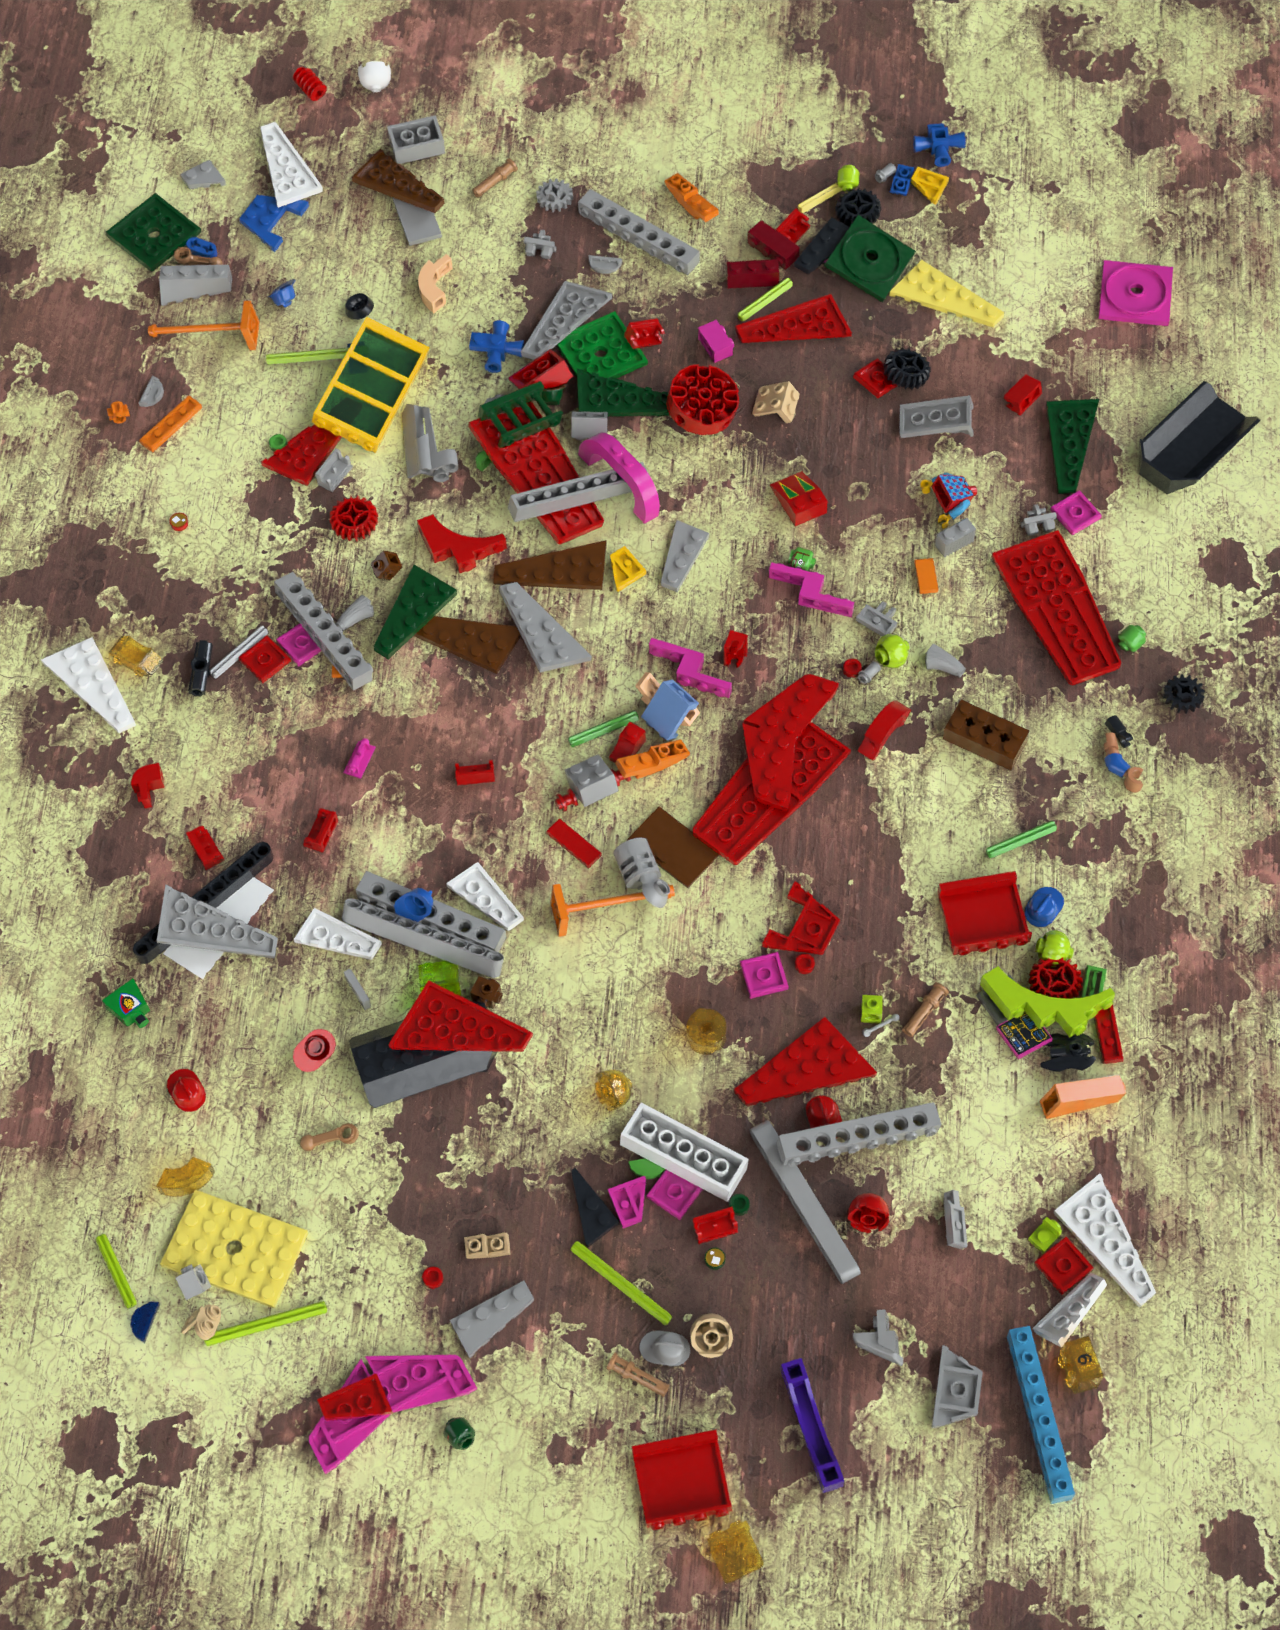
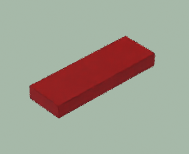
M560 818L547 830V835L588 869L602 856L599 850Z
M1112 1005L1106 1010L1101 1009L1094 1016L1103 1064L1123 1062L1124 1060Z

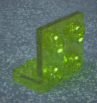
M445 960L418 965L420 992L429 980L462 997L458 965Z

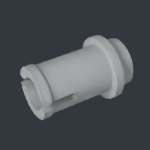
M889 163L882 170L876 171L875 179L879 183L885 182L889 176L896 172V167Z
M875 661L871 662L865 670L859 672V681L863 684L870 683L871 678L881 670L880 665Z

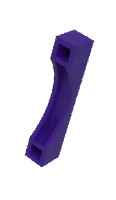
M802 1358L781 1364V1374L822 1493L844 1486V1478L824 1430Z

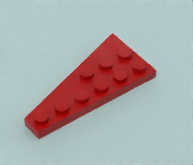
M831 294L735 326V331L741 343L852 337V332Z
M346 398L332 408L328 415L351 425L363 409L362 404ZM314 424L311 427L308 426L289 440L288 444L281 450L277 449L273 452L274 455L269 459L265 458L261 461V464L265 468L308 486L316 475L315 473L323 465L342 437L334 435L331 431Z

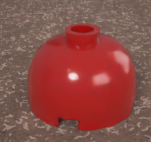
M864 1193L852 1200L848 1210V1220L851 1221L850 1225L854 1229L866 1233H871V1229H878L879 1232L889 1224V1208L882 1197L873 1193Z

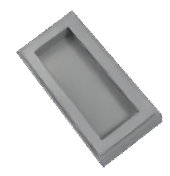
M352 970L344 971L345 979L364 1010L371 1007L370 1000Z

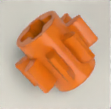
M120 401L113 402L110 408H107L109 420H113L114 423H123L126 421V417L130 416L127 404L123 405Z

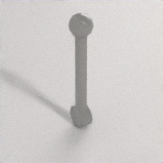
M893 1014L890 1019L870 1029L864 1028L862 1034L868 1037L871 1032L892 1021H898L900 1017L898 1014Z

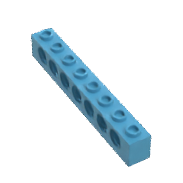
M1030 1326L1010 1329L1007 1334V1340L1050 1503L1055 1504L1072 1500L1075 1496V1491Z

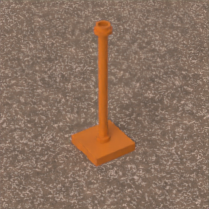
M250 300L244 301L240 323L157 327L156 324H152L148 327L149 336L157 337L158 334L241 330L249 350H256L260 321Z
M555 884L552 885L550 904L558 936L561 937L567 934L568 915L570 912L644 900L646 898L643 892L567 905L564 901L561 885ZM668 884L670 893L667 899L675 895L673 885Z

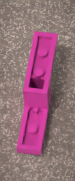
M771 562L769 578L802 586L798 605L852 618L854 612L853 601L845 598H836L829 594H821L824 586V575L818 572L805 571L798 567L793 568L781 563Z
M651 638L649 653L656 657L670 659L675 663L680 662L676 672V682L683 686L697 688L702 692L714 693L718 697L730 698L732 683L700 673L704 664L703 653Z

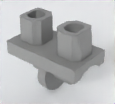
M542 229L539 234L534 233L533 238L524 237L525 253L527 256H535L536 249L542 250L541 258L550 259L552 253L556 252L557 247L555 242L550 241L551 236L545 235V230Z
M1038 504L1033 505V510L1027 511L1028 518H1024L1023 522H1021V527H1025L1027 535L1030 536L1038 533L1037 525L1039 524L1043 525L1044 532L1053 531L1055 529L1054 520L1057 516L1056 512L1044 514L1046 509H1040Z

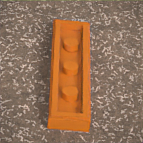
M188 395L139 440L140 444L154 452L201 410L202 405Z

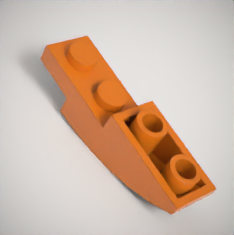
M679 173L664 181L676 200L696 220L700 218L707 222L719 215L718 208L698 194L697 187Z
M679 739L651 746L647 752L619 758L615 765L624 778L635 776L638 779L680 762L688 757L690 752L683 741Z

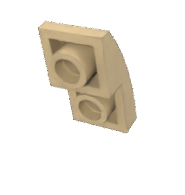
M507 1233L490 1236L480 1234L464 1238L467 1259L510 1255L509 1234Z

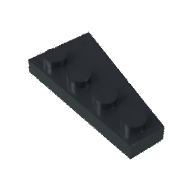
M831 217L794 262V267L806 274L813 272L831 256L850 227Z

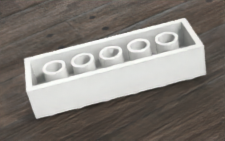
M640 1103L621 1133L620 1138L621 1146L726 1202L730 1199L748 1166V1158L643 1103Z

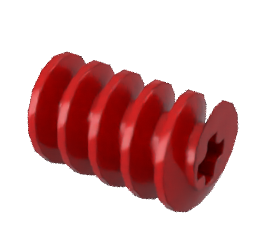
M300 67L294 72L293 81L312 101H317L325 95L327 91L326 85L310 68Z

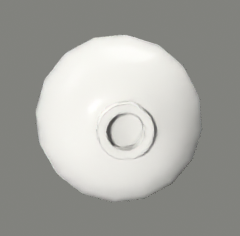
M373 61L367 62L363 68L362 65L359 66L358 76L362 86L372 92H380L388 86L391 80L390 65L385 66L384 62Z

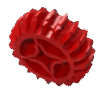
M351 495L349 499L343 497V502L337 501V506H333V511H330L329 521L331 528L343 540L348 538L351 541L352 538H355L358 541L360 537L365 539V535L371 536V531H375V526L378 525L376 507L372 504L371 500L367 501L365 497L362 499L359 496L353 498Z
M1063 957L1058 960L1048 958L1046 961L1040 958L1037 962L1038 964H1033V970H1030V978L1028 980V983L1032 984L1030 985L1031 991L1054 998L1072 999L1073 997H1078V991L1082 989L1083 978L1080 977L1081 970H1076L1077 964L1071 965V958L1067 961L1063 960ZM1064 974H1066L1069 977L1071 985L1068 983V980L1064 978ZM1040 977L1047 983L1046 988L1042 985Z

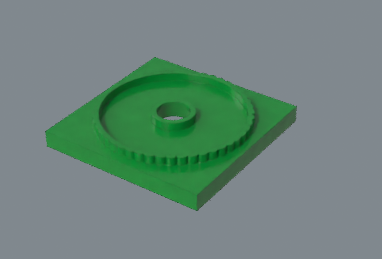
M615 311L576 328L556 345L576 377L577 369H581L585 373H596L600 377L617 379L648 365V360L641 349H633L624 337L627 328ZM600 350H603L607 353L604 357H598L595 355V353Z

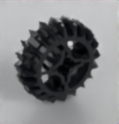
M859 187L857 190L852 188L850 192L845 190L844 194H840L836 201V216L841 223L847 226H851L858 215L876 224L881 212L880 199H877L876 194L872 195V191L866 192V188L864 190H860Z
M903 347L900 350L896 348L885 358L883 365L884 375L887 376V380H892V384H897L898 388L902 386L905 390L907 388L911 390L914 388L919 389L929 379L931 372L930 362L926 361L927 357H922V353H916V350L911 351L909 348L905 350Z

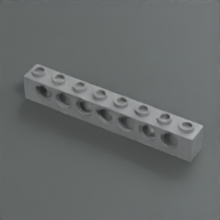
M590 189L578 201L579 213L583 217H587L594 221L595 224L601 225L611 233H615L623 240L629 241L637 248L674 267L677 271L689 275L699 264V250Z
M294 572L275 580V593L354 691L371 682L372 666L369 662L366 663L361 652L353 647L350 638L344 636L341 627L335 625L332 616L324 611L320 601L315 600L312 591L304 586L303 580L297 577Z
M368 871L365 872L356 888V894L360 901L373 904L395 914V903L391 901L411 891V889ZM376 892H382L380 895H374ZM434 899L431 911L434 916L425 917L419 921L421 924L496 952L500 951L507 938L505 929ZM445 921H451L449 925L443 924ZM463 928L469 929L467 932H461ZM482 935L487 936L483 940L478 939Z
M932 1102L779 1135L776 1145L783 1166H796L802 1161L809 1160V1162H815L825 1156L833 1158L844 1152H858L862 1148L874 1149L880 1144L887 1143V1145H893L903 1139L911 1141L922 1135L926 1137L933 1136L938 1132L942 1124L935 1103ZM913 1121H919L921 1126L916 1125ZM894 1125H900L902 1130L896 1129ZM875 1129H880L883 1134L876 1133ZM855 1133L862 1134L864 1138H858ZM836 1137H841L845 1142H838ZM817 1141L823 1142V1143L825 1144V1146H824V1147H820V1146L817 1145L816 1142H817ZM796 1146H803L806 1150L800 1151Z

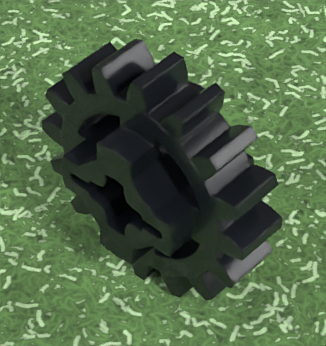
M1183 674L1180 675V678L1173 676L1172 680L1169 679L1163 690V698H1167L1165 704H1171V710L1177 708V713L1184 710V713L1187 714L1189 709L1195 712L1196 707L1200 708L1205 698V690L1202 689L1203 684H1197L1198 679L1192 680L1191 675H1188L1187 678H1184Z

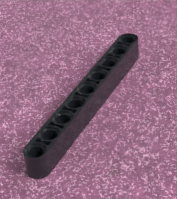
M266 842L257 843L191 898L202 902L208 901L206 904L217 908L271 864L274 857L270 845ZM248 864H253L251 867H245ZM233 876H238L236 879L230 880ZM222 888V891L215 892L217 889ZM159 924L133 946V952L141 964L150 963L171 946L155 942ZM147 950L146 953L140 954L141 951Z

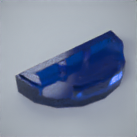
M148 1302V1304L140 1308L138 1307L131 1317L130 1325L132 1332L143 1343L146 1342L160 1306L159 1302Z

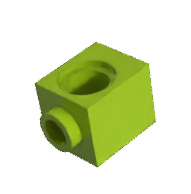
M862 996V1023H881L883 996Z

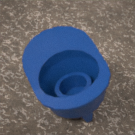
M291 279L283 283L268 297L277 306L282 305L285 308L290 306L292 300L296 297L293 287L296 280Z
M1043 887L1037 890L1025 907L1027 921L1036 927L1050 925L1063 908L1064 898L1062 894L1052 887Z
M414 888L402 895L394 904L396 914L416 922L429 916L433 906L432 890L427 892L423 888Z

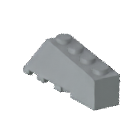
M229 265L161 266L159 277L161 305L166 306L169 302L174 301L176 303L183 302V299L192 297L193 299H198L206 294L212 296L230 292L232 275Z

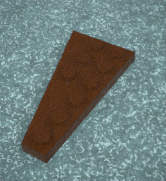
M381 148L352 176L353 183L436 213L445 204L442 196L433 189L427 188L423 181H418L414 174L401 164L394 162L390 155H385Z
M607 540L495 565L493 584L505 585L517 582L520 586L603 590Z
M434 616L414 637L497 674L520 639L521 634L515 626Z

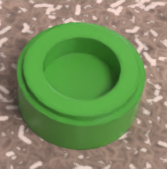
M281 434L273 435L269 440L271 450L275 452L277 449L281 450L287 445L286 437Z

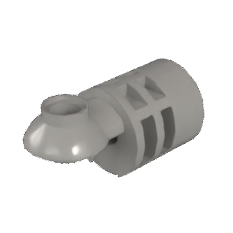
M634 838L623 842L614 850L613 854L626 887L642 889L649 903L655 907L663 908L667 903L670 887L664 880L660 879L661 873L647 839Z

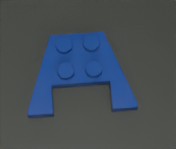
M257 195L239 218L240 223L254 235L256 234L264 244H267L275 252L283 240L282 237L271 233V230L286 211L302 217L309 207V202L298 200L277 207L275 197Z

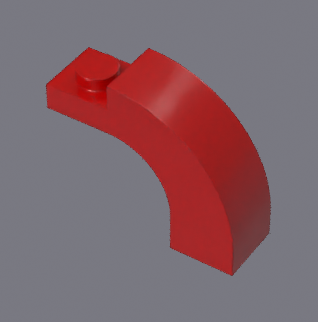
M897 700L887 704L867 729L858 752L872 761L876 760L889 736L896 728L904 725L912 710Z

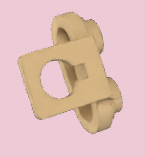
M210 1304L205 1307L201 1306L186 1319L181 1333L185 1334L195 1325L196 1334L203 1340H209L214 1336L221 1320L220 1308Z

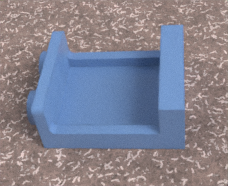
M674 680L663 681L641 717L648 726L654 728L659 733L661 738L671 740L677 738L678 734L676 731L689 710L696 709L699 703Z

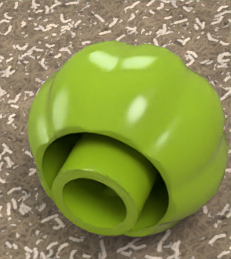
M886 634L877 642L875 658L885 667H901L907 660L910 648L909 643L898 635Z
M1052 930L1045 933L1043 938H1038L1035 952L1038 953L1039 959L1041 958L1044 961L1048 960V958L1058 960L1062 957L1066 961L1072 958L1074 948H1071L1070 941L1063 932Z

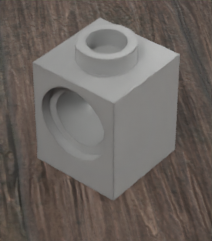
M190 1264L180 1270L181 1274L175 1277L186 1300L203 1293L211 1287L201 1264L195 1267Z

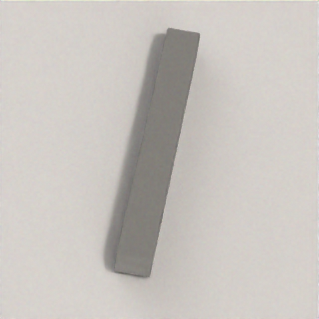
M350 898L344 902L342 921L488 977L496 978L501 974L504 956L499 952L357 899Z
M766 1120L751 1128L749 1131L754 1142L837 1279L843 1284L860 1275L861 1272L857 1263L797 1165L783 1166L776 1145L779 1136L769 1120Z

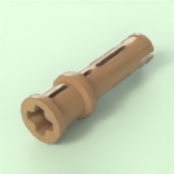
M508 158L502 166L496 167L493 174L472 189L473 194L480 198L501 180H506L508 175L518 170L515 162Z
M935 982L933 989L928 995L923 997V1003L902 1031L907 1036L913 1037L932 1010L939 1007L940 1001L949 994V991L942 984Z
M616 1352L611 1357L606 1368L609 1371L613 1370L619 1373L623 1379L630 1378L660 1394L662 1397H665L670 1387L669 1384L635 1367L633 1361L628 1362L619 1357ZM616 1363L624 1366V1368H621L620 1366L616 1365ZM641 1377H644L647 1380L657 1384V1386H654L651 1383L641 1379Z

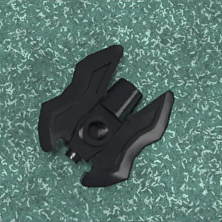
M1059 1033L1051 1034L1052 1042L1046 1044V1046H1050L1051 1060L1042 1062L1040 1067L1054 1072H1061L1066 1069L1083 1071L1096 1061L1094 1056L1088 1057V1054H1091V1049L1087 1047V1045H1094L1095 1042L1091 1037L1083 1033L1080 1035L1075 1034L1070 1038L1068 1035Z

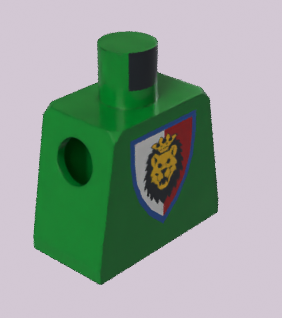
M133 978L102 1000L106 1009L127 1027L136 1023L139 1028H143L149 1022L145 1015L150 1009Z

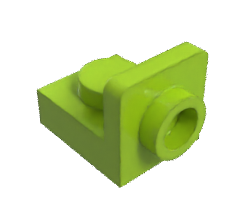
M1046 1217L1042 1224L1028 1238V1241L1044 1254L1060 1237L1062 1233L1061 1227L1055 1220H1050Z

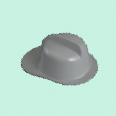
M652 1331L642 1338L640 1352L642 1357L648 1362L667 1366H679L688 1359L690 1345L687 1339L680 1334Z

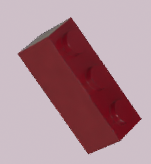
M759 221L748 231L747 243L752 248L760 251L763 256L769 259H778L779 266L786 270L799 257L800 247L764 221Z
M778 259L727 262V288L776 286L779 284Z

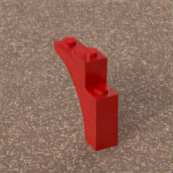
M434 514L417 520L418 530L434 563L442 562L452 557L459 573L468 572L475 568L476 560H482L489 555L500 553L507 549L506 538L503 533L491 537H468L455 533L443 526Z

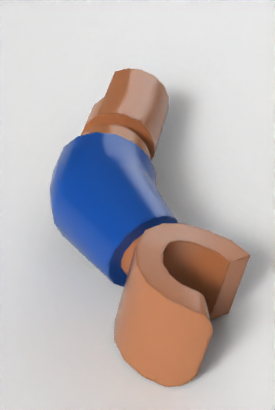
M1111 732L1105 733L1107 742L1104 743V751L1106 752L1104 761L1106 767L1121 778L1126 777L1124 785L1128 791L1139 792L1143 787V783L1135 778L1139 779L1144 769L1140 767L1130 769L1131 766L1118 751L1116 734Z

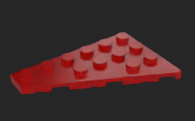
M428 980L388 1046L393 1050L523 1052L531 1040L533 1032Z
M824 1017L734 1089V1093L746 1106H752L759 1102L765 1103L780 1097L787 1098L800 1095L803 1092H813L815 1089L835 1087L846 1082H857L859 1079L868 1077L874 1078L877 1075V1071Z

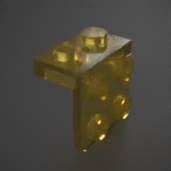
M741 1520L735 1521L729 1525V1529L723 1532L719 1529L709 1534L710 1538L707 1539V1546L725 1583H731L763 1567L764 1562L750 1534V1526L747 1520L741 1522Z

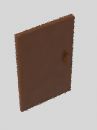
M660 806L627 839V841L634 838L647 839L657 865L686 888H689L720 856L693 836L690 829Z

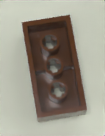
M961 699L944 728L943 740L1011 771L1028 741L1030 730Z

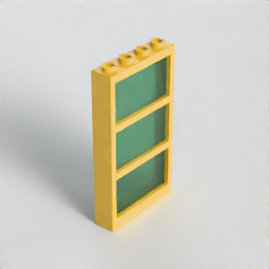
M366 317L313 414L312 423L320 428L331 431L334 435L347 439L351 443L362 446L367 451L376 453L427 358L430 347Z

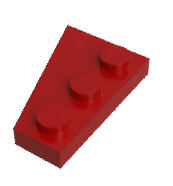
M377 1373L317 1399L326 1421L393 1414Z

